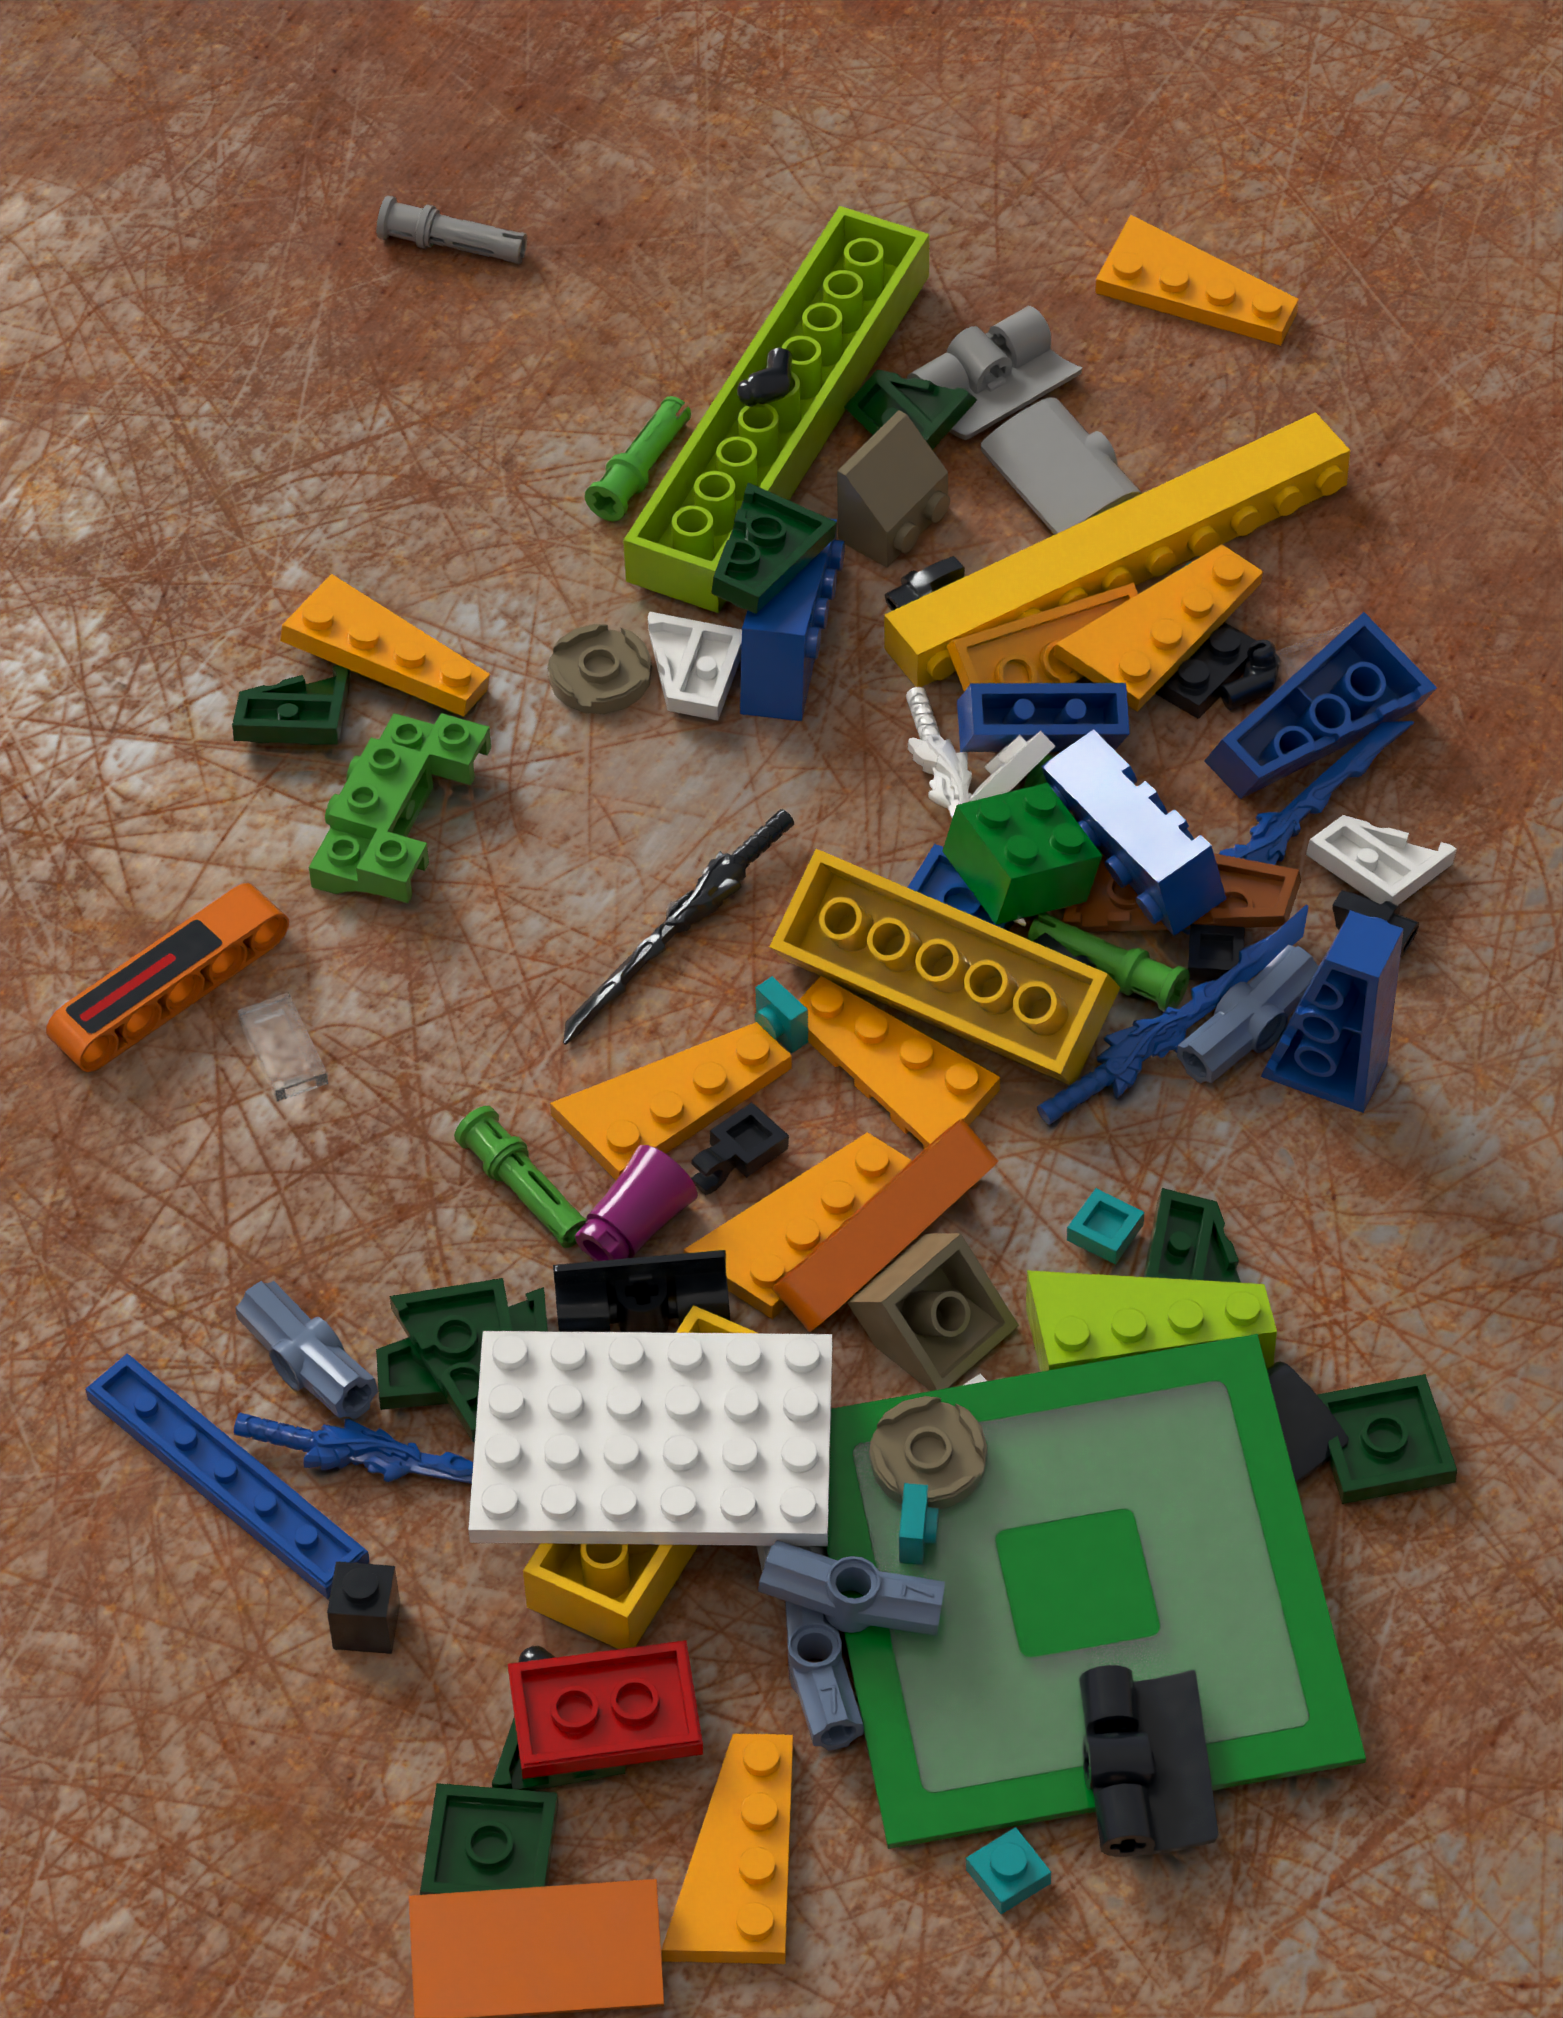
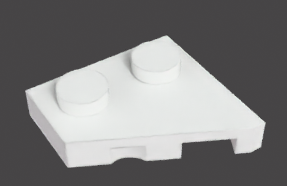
M649 612L648 631L667 710L718 721L741 660L742 629Z
M1041 731L1027 742L1019 735L985 765L984 768L991 775L978 786L968 802L1010 792L1055 745Z
M1342 815L1309 840L1306 855L1374 902L1382 904L1385 901H1390L1398 906L1453 864L1457 849L1443 842L1440 843L1438 851L1407 843L1409 835L1407 832L1389 827H1375L1367 821Z

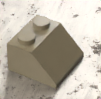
M900 410L837 471L838 540L845 541V545L888 567L901 553H908L916 544L919 535L932 522H939L948 510L950 504V497L948 496V471L908 415Z
M961 1233L924 1234L847 1301L875 1347L930 1391L949 1388L1019 1326Z

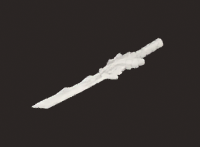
M914 687L907 692L906 699L920 739L910 738L908 740V751L913 754V760L923 766L924 772L934 775V779L929 782L930 787L933 789L928 794L929 799L947 808L953 818L956 805L968 802L972 796L971 793H968L972 780V773L968 771V753H956L951 740H944L940 736V731L933 716L925 689ZM1024 918L1013 920L1022 926H1026Z

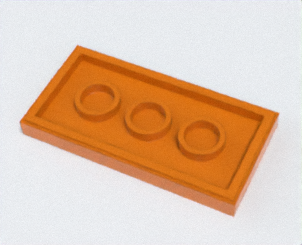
M657 1879L409 1896L414 2018H503L664 2007Z

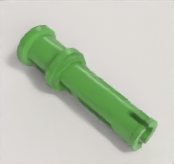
M673 396L666 397L625 453H620L610 458L606 464V473L601 480L593 482L586 489L584 495L586 504L597 516L612 522L619 521L627 513V503L632 496L641 493L646 488L649 481L648 471L683 425L691 418L689 407L684 408L680 415L676 416V413L685 404L683 400Z
M1045 912L1038 914V920L1034 919L1030 927L1028 940L1034 941L1046 932L1063 945L1074 957L1079 955L1087 956L1097 966L1098 970L1109 974L1120 986L1119 992L1128 996L1136 993L1158 1003L1159 1010L1163 1012L1167 1007L1176 1009L1185 995L1190 978L1189 970L1181 966L1173 969L1151 959L1149 952L1144 949L1132 948L1128 951L1117 947L1075 926L1068 925Z
M482 1106L470 1112L457 1126L454 1134L455 1141L462 1148H470L483 1162V1171L488 1177L496 1181H504L538 1220L548 1228L563 1248H569L577 1244L575 1235L587 1220L528 1158L527 1144L520 1137H512L498 1122L499 1114L491 1106Z

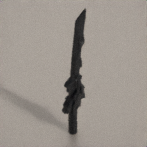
M783 809L777 811L765 822L764 826L762 825L754 832L753 836L751 835L745 840L742 846L740 845L734 850L732 855L728 853L722 854L719 851L715 859L710 860L707 867L702 871V876L698 879L695 890L685 893L676 901H671L668 904L666 921L640 943L633 953L566 1021L564 1045L580 1034L607 1003L624 993L626 985L650 959L665 951V944L676 933L688 931L693 923L701 921L718 910L723 904V900L742 888L740 883L746 877V868L750 863H753L784 832L786 833L794 826V820L788 812Z

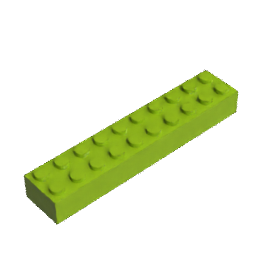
M838 207L624 538L626 582L716 613L720 612L727 600L711 594L713 577L726 541L729 540L733 530L737 511L741 508L747 483L749 482L790 500L845 412L844 406L862 385L929 277L928 233L849 208ZM784 348L790 351L792 354V370L788 394L784 398L764 405L757 403L753 407L744 405L737 394L738 384L742 380L748 379L750 374L766 369L767 355L772 349Z

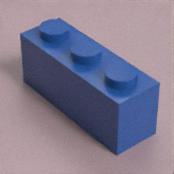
M970 683L957 700L960 752H1000L1019 735L1027 742L1040 731L1055 745L1050 752H1062L1093 729L1116 750L1130 734L1126 683Z

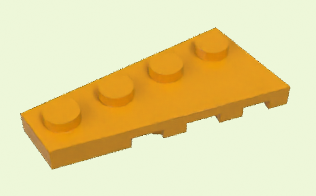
M1131 214L1096 278L1095 288L1096 294L1280 346L1298 312V298Z
M1221 544L1057 642L1054 656L1094 683H1126L1128 706L1138 712L1179 669V666L1188 660L1210 637L1212 632L1217 630L1261 584L1264 571Z
M333 574L282 624L281 642L463 717L488 691L490 678L488 672Z
M1134 582L953 640L946 646L963 690L965 691L970 683L1076 682L1083 675L1054 656L1056 643L1138 595Z
M820 976L798 1000L808 1009V1042L834 1067L841 1066L853 1077L854 1086L868 1099L874 1097L890 1112V1120L905 1134L910 1131L923 1144V1150L959 1119L963 1118L970 1125L1000 1091V1077L823 976Z
M755 1022L551 1102V1116L617 1180L639 1145H649L665 1154L791 1070L792 1055Z
M867 1132L683 1249L684 1253L726 1250L728 1291L773 1320L786 1306L772 1290L773 1286L912 1160Z
M732 1734L661 1949L662 1962L786 1964L793 1735Z

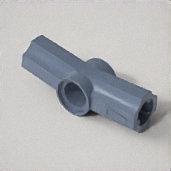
M1288 944L1249 984L1239 982L1230 988L1218 1003L1214 1016L1178 1045L1177 1057L1184 1065L1186 1073L1200 1084L1204 1081L1213 1083L1251 1050H1254L1256 1053L1268 1050L1283 1033L1288 1022V1016L1296 1009L1319 968L1313 957L1300 946L1293 947Z
M260 1281L245 1291L243 1299L235 1307L237 1318L269 1351V1356L275 1369L292 1389L299 1391L305 1387L338 1418L351 1417L355 1420L370 1409V1403L378 1392L375 1378L345 1352L338 1336L326 1321L320 1317H315L311 1320L275 1281L270 1283Z
M776 1540L766 1558L759 1581L758 1592L825 1614V1618L831 1626L843 1632H859L871 1625L937 1636L945 1581L878 1571L872 1562L862 1557L850 1556L837 1561ZM856 1591L862 1594L863 1597L856 1599L847 1598L841 1592Z
M785 1601L789 1681L791 1687L798 1694L813 1746H821L828 1751L848 1747L854 1739L863 1735L864 1726L843 1662L839 1630L831 1626L825 1618V1614ZM815 1658L822 1659L824 1661L813 1663L808 1662L807 1660Z

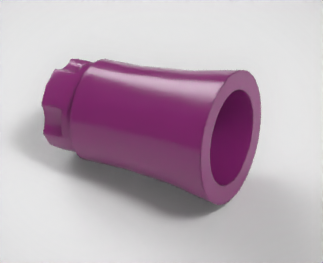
M639 1145L621 1175L587 1215V1221L575 1235L576 1242L581 1250L589 1255L593 1261L632 1258L672 1217L697 1199L698 1192L696 1186L685 1170L667 1154L649 1145Z

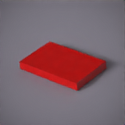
M687 1640L508 1664L522 1779L703 1755V1741Z

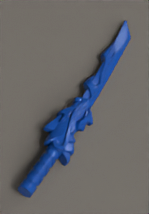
M1414 721L1381 722L1322 773L1281 812L1258 814L1256 821L1259 823L1251 828L1250 834L1252 837L1247 845L1235 844L1234 848L1224 849L1219 854L1276 865L1277 861L1282 862L1285 857L1288 841L1291 837H1295L1300 833V822L1309 813H1321L1334 790L1348 778L1361 777L1381 750L1410 728ZM1190 929L1182 930L1185 934L1190 935Z
M1306 904L1274 934L1239 951L1238 964L1219 979L1205 982L1192 988V1000L1180 1009L1167 1007L1159 1017L1136 1020L1133 1022L1132 1027L1106 1035L1104 1041L1110 1047L1096 1057L1097 1062L1101 1063V1065L1096 1067L1093 1072L1090 1071L1081 1077V1080H1076L1070 1084L1067 1089L1064 1088L1055 1094L1053 1098L1051 1097L1037 1106L1038 1113L1044 1122L1048 1125L1062 1117L1064 1113L1070 1112L1079 1103L1082 1104L1091 1095L1097 1094L1105 1086L1108 1087L1111 1084L1114 1096L1117 1099L1124 1093L1126 1088L1133 1086L1137 1075L1141 1072L1143 1061L1150 1056L1154 1057L1156 1055L1159 1058H1163L1170 1050H1174L1177 1053L1178 1045L1186 1039V1029L1216 1008L1230 988L1239 982L1247 983L1288 944L1293 946L1304 936L1308 905Z
M239 1413L235 1421L234 1435L262 1442L268 1441L270 1444L307 1452L303 1460L304 1468L320 1466L322 1470L335 1467L342 1469L350 1463L355 1466L364 1463V1467L368 1468L369 1473L383 1474L385 1482L399 1479L408 1473H416L472 1484V1461L451 1452H445L441 1456L422 1453L419 1451L416 1443L405 1445L394 1440L381 1428L373 1431L350 1419H345L344 1428L324 1424L321 1430L311 1431L310 1429L298 1426L294 1427L293 1425L278 1423L277 1421L265 1418L261 1419L260 1417Z

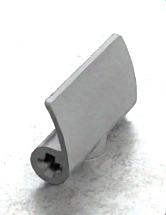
M1027 306L990 327L989 332L986 334L977 326L964 329L951 341L945 354L909 373L906 379L919 378L931 381L941 387L956 389V387L964 388L971 393L977 401L949 431L953 435L967 440L1079 376L1082 373V367L1063 359L1050 349L1051 332L1045 318L1037 309Z
M1049 397L1022 410L981 442L982 453L1054 535L1142 494L1118 467L1115 451L1106 436L1098 431L1089 434L1057 398Z

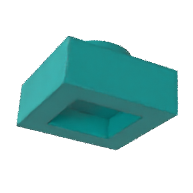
M773 976L755 987V1021L774 1039L778 1040L791 1054L807 1044L808 1009Z
M1095 1188L1068 1225L1067 1241L1116 1265L1143 1227L1145 1212Z
M904 1483L899 1532V1563L923 1565L925 1543L936 1544L939 1508L928 1507V1485Z
M1016 1827L966 1857V1871L1000 1914L1005 1913L1051 1884L1050 1869Z

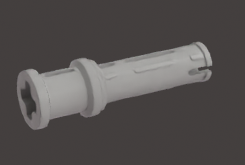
M387 195L381 204L378 214L376 233L379 239L387 240L392 236L416 242V246L422 249L431 248L433 244L447 246L461 251L503 259L515 264H521L522 258L525 255L527 247L526 233L504 230L494 226L442 215L433 205L427 204L424 208L398 203L395 197Z

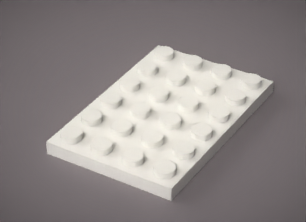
M483 1331L468 1529L470 1543L772 1546L776 1540L793 1546H828L832 1334Z

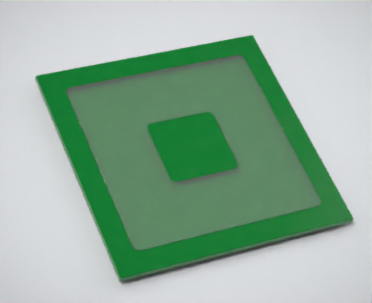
M1258 1334L831 1408L828 1546H826L828 1557L837 1561L850 1556L862 1557L872 1562L878 1571L945 1581L937 1636L871 1625L859 1632H844L888 1849L1096 1812L1093 1790L1087 1789L1083 1773L1082 1743L1086 1730L1079 1677L1087 1670L1099 1666L1119 1665L1132 1670L1133 1681L1155 1679L1188 1670H1195L1213 1790L1366 1762L1356 1716ZM929 1396L941 1398V1402L949 1403L953 1406L956 1403L968 1409L982 1426L987 1444L985 1472L971 1495L954 1506L939 1509L936 1544L925 1543L923 1565L899 1563V1532L902 1504L889 1498L874 1479L869 1459L871 1438L877 1429L878 1422L887 1411L905 1400ZM856 1591L841 1592L847 1598L856 1599L863 1597L862 1594Z

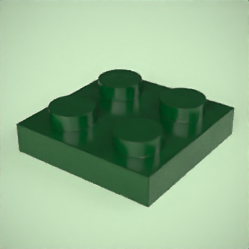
M1426 1374L1317 1394L1349 1438L1348 1445L1343 1449L1338 1435L1328 1442L1331 1455L1329 1464L1342 1504L1456 1483L1457 1468Z
M437 1783L420 1895L547 1886L559 1806L558 1793Z

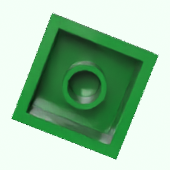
M1048 783L956 805L942 850L996 925L1087 902L1102 858V854Z

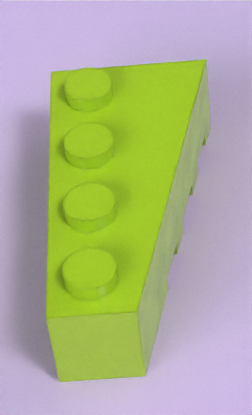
M1027 1270L1026 1312L1040 1372L1258 1334L1266 1369L1274 1364L1277 1329L1265 1284Z

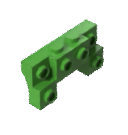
M393 713L380 739L371 737L362 755L354 756L348 768L347 782L341 793L334 794L329 800L325 813V822L330 825V829L309 866L311 887L333 894L353 891L367 892L409 903L412 897L411 878L416 869L426 870L429 865V856L426 842L408 838L407 836L433 789L432 774L471 785L475 779L474 760L478 753L488 755L491 750L489 726L440 713L435 724Z

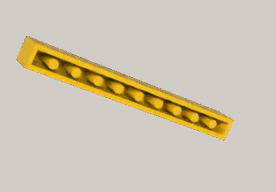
M1316 412L885 614L884 649L915 687H923L933 681L943 680L956 671L946 646L953 640L1133 582L1137 585L1154 576H1162L1179 564L1196 556H1203L1215 547L1238 536L1248 535L1257 527L1280 516L1290 515L1299 507L1322 496L1336 493L1341 487L1347 485L1350 449Z

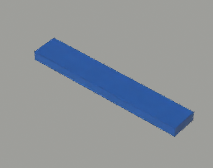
M128 1353L85 1389L88 1401L325 1598H330L336 1561L364 1564L370 1562L368 1551Z

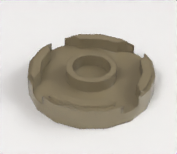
M592 624L576 628L561 637L553 647V654L548 661L547 669L548 680L554 695L566 706L583 713L607 714L623 710L643 696L650 685L652 665L651 656L646 644L632 631L621 628V632L608 630V625Z
M924 1396L905 1400L883 1415L871 1438L869 1459L875 1481L889 1498L902 1504L904 1483L928 1485V1507L942 1509L952 1507L971 1495L980 1483L985 1472L987 1444L982 1426L968 1409L956 1403L953 1406L949 1403L941 1402V1398Z

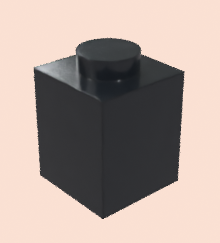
M336 1561L327 1610L333 1649L392 1654L400 1608L395 1566Z

